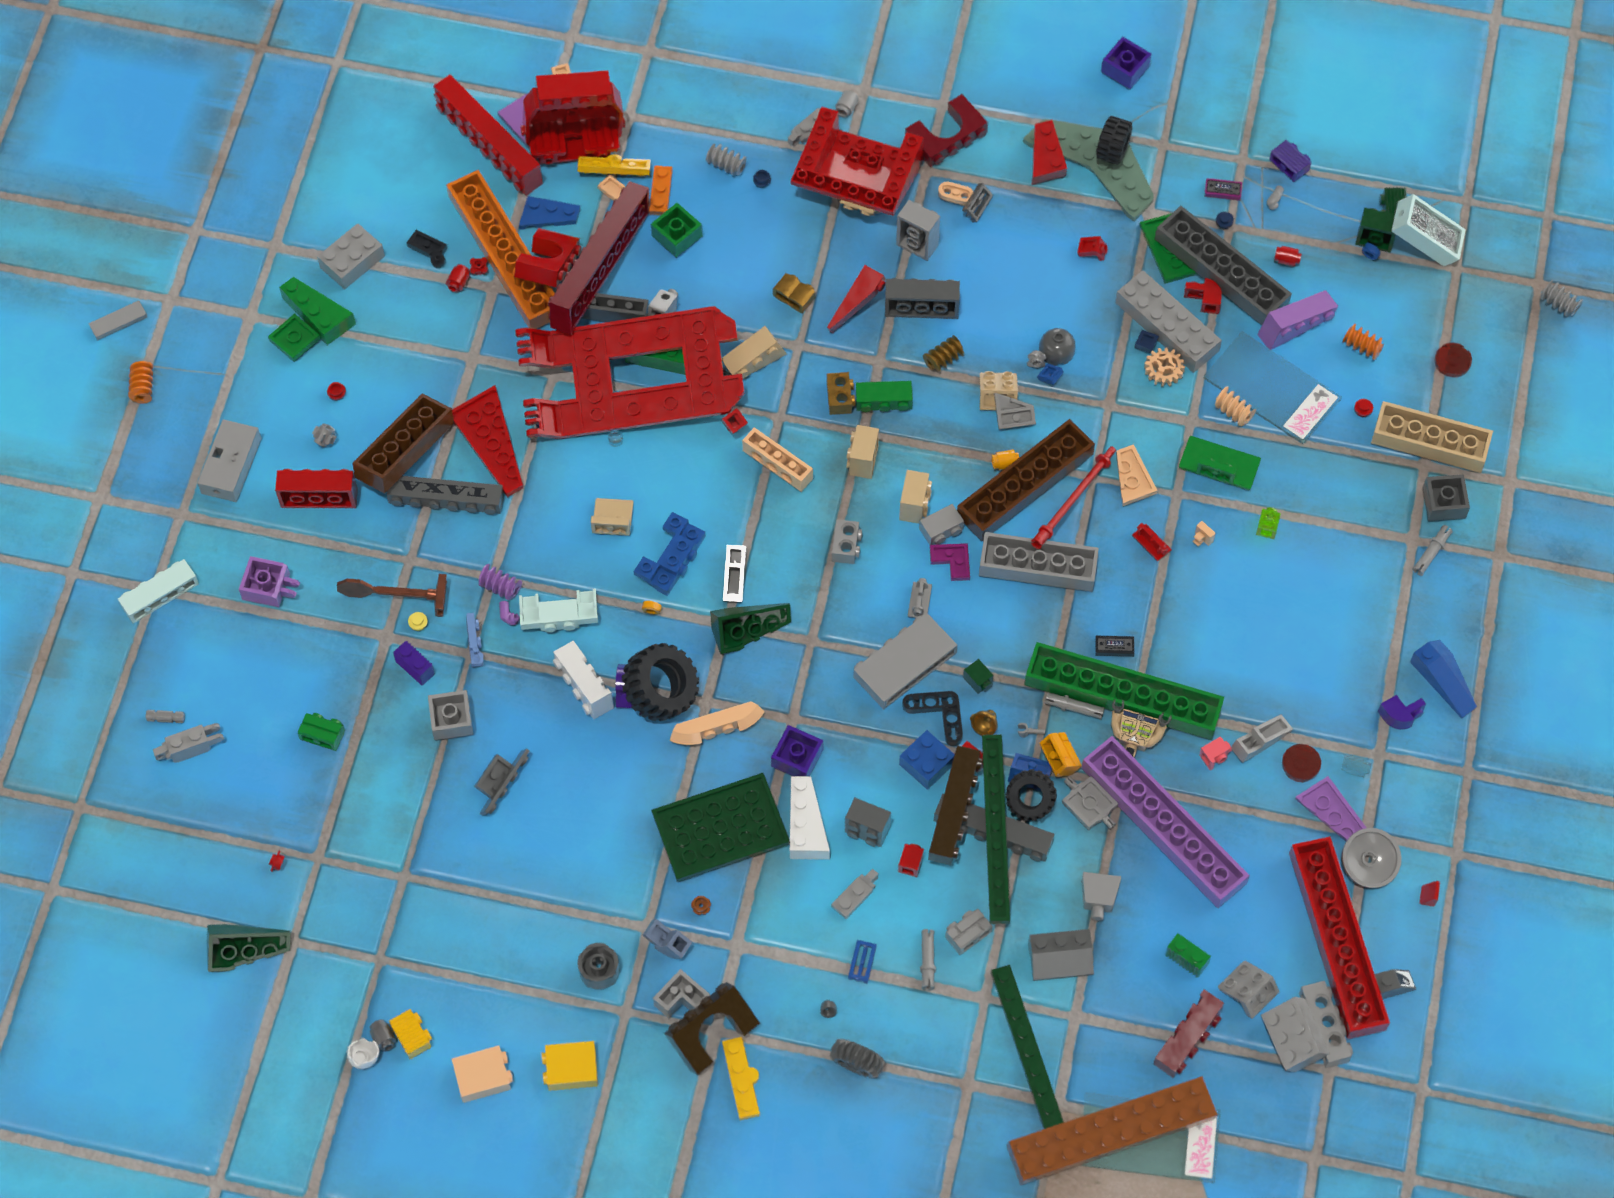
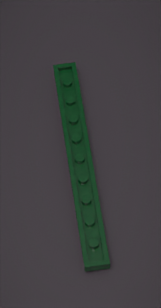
M982 735L990 924H1010L1002 735Z
M1006 965L992 969L990 973L1043 1129L1064 1123L1011 966Z

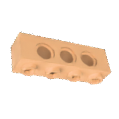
M755 427L742 440L743 451L800 492L813 480L812 467Z

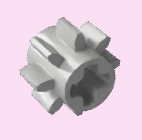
M325 423L320 425V427L316 426L312 432L315 443L326 447L329 443L333 445L336 439L335 429Z

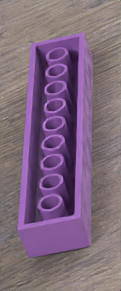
M1113 736L1083 759L1081 769L1089 777L1092 776L1118 803V807L1217 908L1222 906L1247 884L1250 875Z

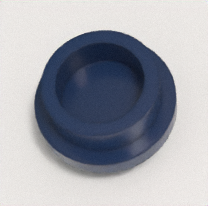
M758 170L753 176V182L758 187H765L770 184L771 176L766 170Z
M1220 212L1216 216V224L1221 229H1228L1234 223V217L1229 212Z

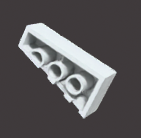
M574 641L553 652L555 667L557 670L561 669L564 673L562 675L567 685L571 684L573 687L572 692L577 700L580 699L582 701V708L586 715L590 714L594 720L614 709L611 691L605 688L600 676L596 678L597 675L592 665H586V657Z
M791 776L790 859L830 860V850L811 777Z

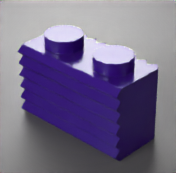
M1286 139L1272 149L1269 158L1270 162L1275 164L1293 182L1310 170L1312 163L1308 155H1303L1294 143H1290Z
M408 641L402 643L393 652L395 662L421 686L434 676L432 663L422 656L414 646H411V643H408Z

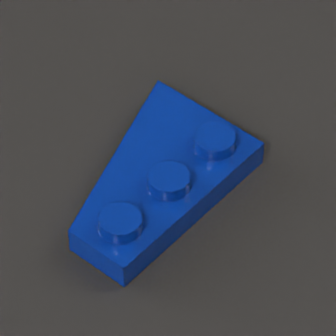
M528 196L519 223V230L531 226L542 228V225L553 224L554 226L577 224L581 210L580 205Z

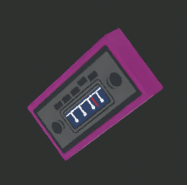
M1206 178L1204 197L1240 201L1242 182Z

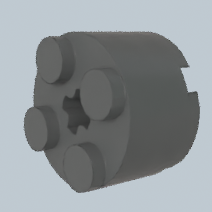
M604 943L590 944L578 957L580 978L587 987L605 989L616 983L620 971L616 952L608 947V945Z

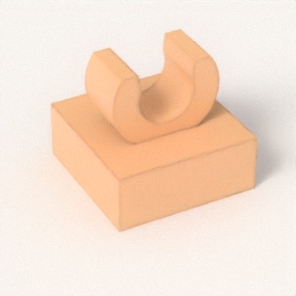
M1201 521L1196 526L1193 543L1198 547L1203 542L1209 546L1214 542L1216 533Z

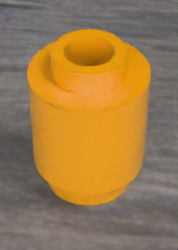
M1014 449L996 452L994 455H991L993 469L1001 471L1007 468L1019 458L1018 452L1015 453Z

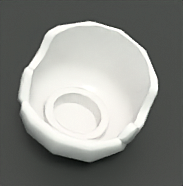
M362 1038L348 1046L346 1057L355 1068H370L377 1061L379 1047L375 1041L370 1042Z

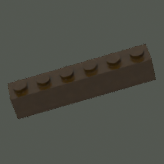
M957 745L929 850L928 860L952 866L953 859L957 860L960 848H957L958 841L962 842L964 830L961 827L963 823H967L969 812L966 811L967 805L971 806L974 794H971L972 787L976 788L978 776H975L976 770L981 769L983 761L980 758L979 750Z

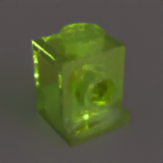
M1272 507L1262 509L1256 535L1275 539L1281 513Z

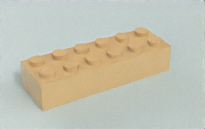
M1383 401L1371 443L1481 473L1486 461L1493 430Z

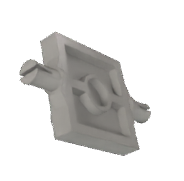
M1070 776L1068 779H1065L1064 783L1072 790L1069 795L1062 799V804L1088 830L1102 821L1109 829L1116 825L1109 817V814L1118 807V803L1092 776L1079 784Z

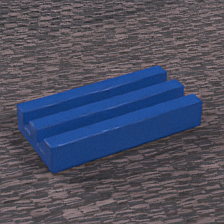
M857 940L848 975L849 980L855 979L858 982L864 981V983L868 984L877 944ZM861 945L864 946L858 973L856 975L854 974V970ZM870 947L872 949L865 976H861L867 950Z

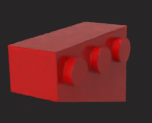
M1053 120L1040 122L1034 126L1032 185L1064 177L1067 173L1068 168Z

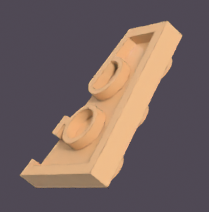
M1134 444L1117 450L1116 459L1122 507L1157 494V488Z

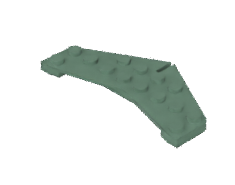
M1043 119L1040 122L1048 121L1051 119ZM1053 120L1064 158L1081 164L1094 173L1120 204L1124 214L1135 222L1153 203L1154 195L1130 144H1128L1122 161L1115 165L1096 158V149L1102 132L1101 128ZM1034 128L1023 138V143L1033 148Z

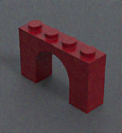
M963 94L948 102L947 113L961 128L955 136L949 138L937 137L920 120L905 128V134L908 132L924 137L923 160L930 168L935 164H940L948 156L955 155L958 150L968 147L974 140L984 137L987 133L988 122Z

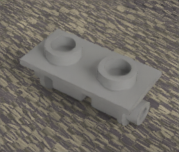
M920 578L919 581L913 582L908 617L917 618L928 613L932 584H928L925 578Z

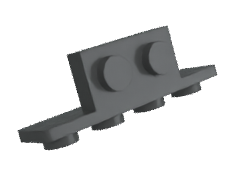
M527 748L522 750L513 764H510L498 754L493 757L474 785L475 788L489 797L479 814L484 816L488 813L491 814L497 806L495 802L507 792V784L517 777L518 772L516 771L519 766L522 767L529 758L527 754L530 750Z

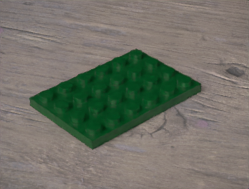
M764 773L651 810L677 882L790 844Z

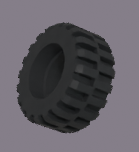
M667 643L653 644L635 653L623 669L625 674L622 675V682H624L622 689L623 692H626L627 697L625 698L627 702H631V708L635 712L639 711V715L644 718L648 717L652 721L671 719L688 710L690 705L696 700L695 696L698 695L699 687H697L699 677H696L697 669L693 667L691 658H687L685 656L686 653L682 649L678 651L677 646L672 644L668 646ZM652 666L661 669L668 676L671 684L669 698L661 696L653 688L650 680Z

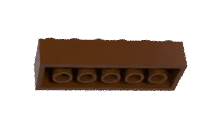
M422 393L353 462L354 477L385 494L454 424L452 408Z

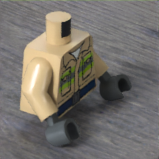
M1115 699L1112 703L1114 710L1112 712L1111 726L1114 736L1119 739L1121 745L1126 746L1125 749L1134 758L1137 750L1145 751L1146 748H1151L1158 743L1165 733L1166 725L1172 720L1170 715L1168 721H1165L1162 717L1164 712L1159 716V719L1123 709L1124 700H1122V705L1119 707L1115 705Z

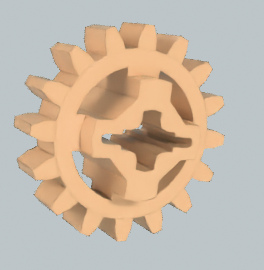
M1158 348L1157 353L1151 351V356H1147L1144 368H1146L1145 375H1149L1148 380L1154 379L1155 385L1161 382L1162 387H1164L1165 383L1171 386L1172 381L1178 383V379H1182L1185 366H1183L1184 359H1180L1181 354L1175 355L1174 349L1168 352V348H1165L1164 351Z

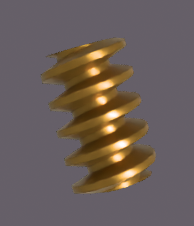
M952 335V338H947L946 342L943 341L940 345H936L934 349H930L928 353H924V362L930 370L936 369L940 372V365L944 368L947 367L945 361L952 364L951 357L958 360L957 353L964 356L963 346L959 339Z

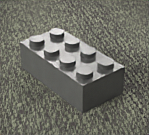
M915 278L886 279L885 317L958 319L960 281L918 280Z

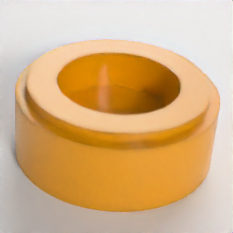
M643 601L642 610L653 615L660 614L661 604L653 601Z

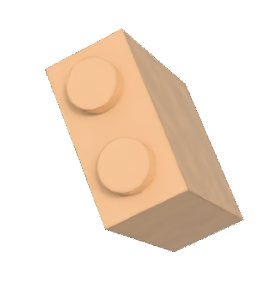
M500 1046L452 1058L463 1103L511 1090L510 1083L513 1082L511 1071H506L505 1064L508 1063L506 1052H501Z

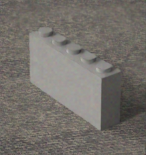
M926 613L924 616H918L908 628L904 627L901 629L898 636L894 639H888L881 649L874 650L864 662H858L854 667L853 678L884 710L957 653V644Z

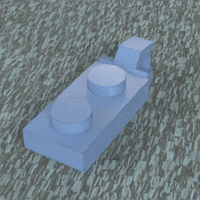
M467 613L466 625L471 667L483 666L484 654L479 651V648H481V638L476 635V631H479L478 619L475 620L474 613Z

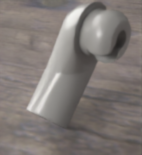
M1276 186L1274 192L1267 199L1269 209L1274 210L1278 208L1279 204L1277 202L1284 192L1282 186Z

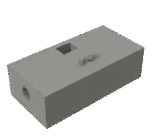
M222 420L197 482L201 494L237 502L262 439L257 427Z

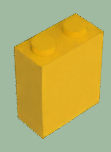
M594 1041L545 1045V1052H542V1064L546 1065L547 1072H543V1083L548 1085L549 1091L598 1086Z

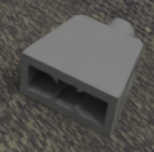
M669 289L668 292L659 290L648 306V316L676 312L677 291L674 289Z
M1083 872V907L1086 910H1092V920L1102 921L1104 912H1112L1121 876Z

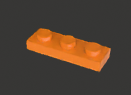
M654 165L649 215H662L668 210L673 171L671 166Z

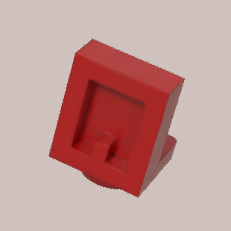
M1101 236L1081 237L1077 253L1080 257L1097 256L1100 261H1104L1108 247Z

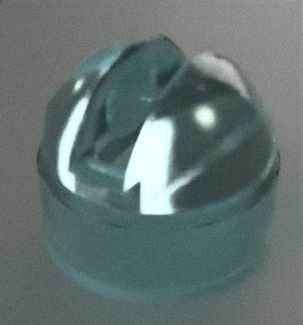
M618 430L611 431L608 435L609 444L614 447L620 446L623 443L622 433Z

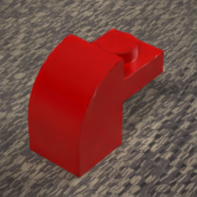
M1205 278L1204 284L1186 282L1183 298L1202 300L1200 312L1219 314L1222 292L1215 281Z

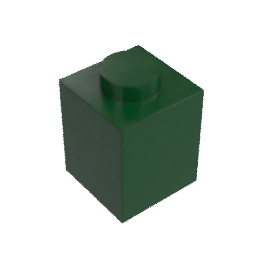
M979 659L964 669L963 678L977 694L987 691L993 685L994 675Z

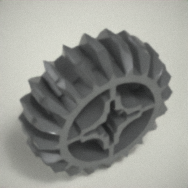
M837 1039L829 1055L841 1067L869 1078H878L882 1073L885 1063L884 1059L873 1050L845 1039Z

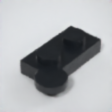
M415 230L407 241V247L430 257L432 266L436 268L442 267L445 264L443 254L448 248L447 244L419 230Z

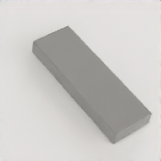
M138 300L89 323V326L96 339L100 340L147 318V314Z

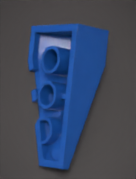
M1441 640L1430 641L1413 653L1410 663L1461 719L1477 708L1452 652Z

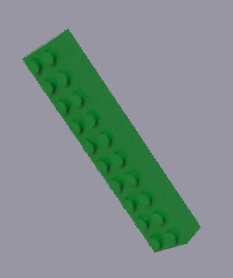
M1036 642L1024 685L1063 697L1067 695L1071 699L1104 707V709L1110 711L1114 710L1112 703L1115 699V705L1118 707L1122 705V700H1124L1123 709L1159 719V716L1164 712L1162 717L1165 721H1168L1170 715L1172 716V720L1166 725L1168 728L1209 740L1213 738L1224 697L1039 642Z

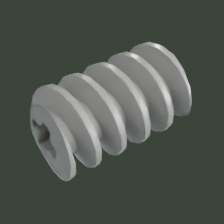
M712 144L707 153L706 162L708 164L712 163L713 166L719 167V169L725 170L727 173L731 172L733 176H739L745 167L747 157L744 156L740 160V153H737L734 157V150H731L728 154V147H725L722 151V144H719L717 147H715V144Z
M1551 280L1542 291L1540 299H1547V304L1553 303L1552 307L1554 309L1559 307L1558 311L1560 313L1565 311L1564 315L1566 317L1573 316L1581 306L1583 299L1576 302L1577 295L1571 298V291L1564 293L1565 287L1563 286L1561 289H1558L1559 283L1557 282L1552 285L1553 280Z

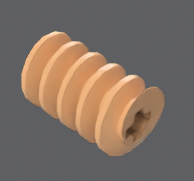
M1226 386L1217 396L1215 407L1221 408V412L1226 413L1227 417H1232L1234 422L1238 421L1239 426H1244L1252 419L1256 409L1250 411L1251 404L1245 407L1246 400L1239 402V395L1233 398L1235 392L1231 391L1228 394L1229 387Z

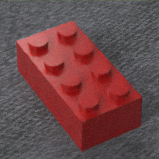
M329 469L277 470L275 491L281 508H356L358 487L353 471L341 469L340 471H331Z

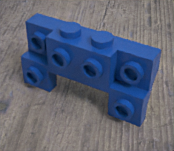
M671 512L662 526L664 531L673 535V538L657 563L643 556L634 570V575L640 577L666 596L669 595L680 576L685 575L688 563L695 559L697 549L706 537L705 531L689 524L688 519L674 512Z

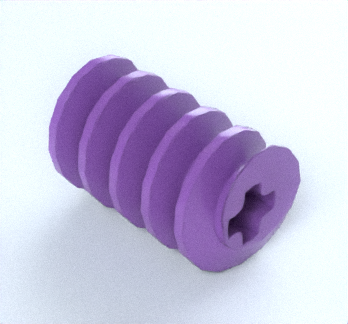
M486 564L479 576V586L485 587L489 591L492 590L495 594L498 593L500 597H505L506 600H512L519 592L522 580L515 583L516 577L514 576L508 580V573L502 577V570H499L496 574V567H492L489 570L490 564Z

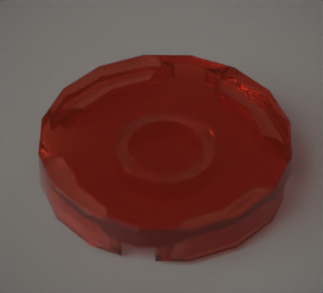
M1452 342L1442 345L1436 351L1434 362L1440 373L1455 378L1461 377L1469 371L1472 364V356L1470 351L1466 350L1463 345Z
M1296 744L1285 751L1282 757V768L1290 779L1296 782H1308V780L1317 777L1322 761L1319 753L1313 747L1306 744Z

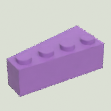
M1326 290L1269 312L1257 335L1268 350L1271 351L1313 327L1331 320L1335 316L1334 313L1338 305Z

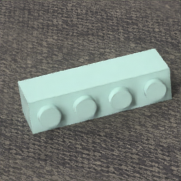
M185 559L180 562H175L165 571L158 572L150 580L140 583L135 589L123 593L118 598V601L130 621L134 624L199 585L196 575Z

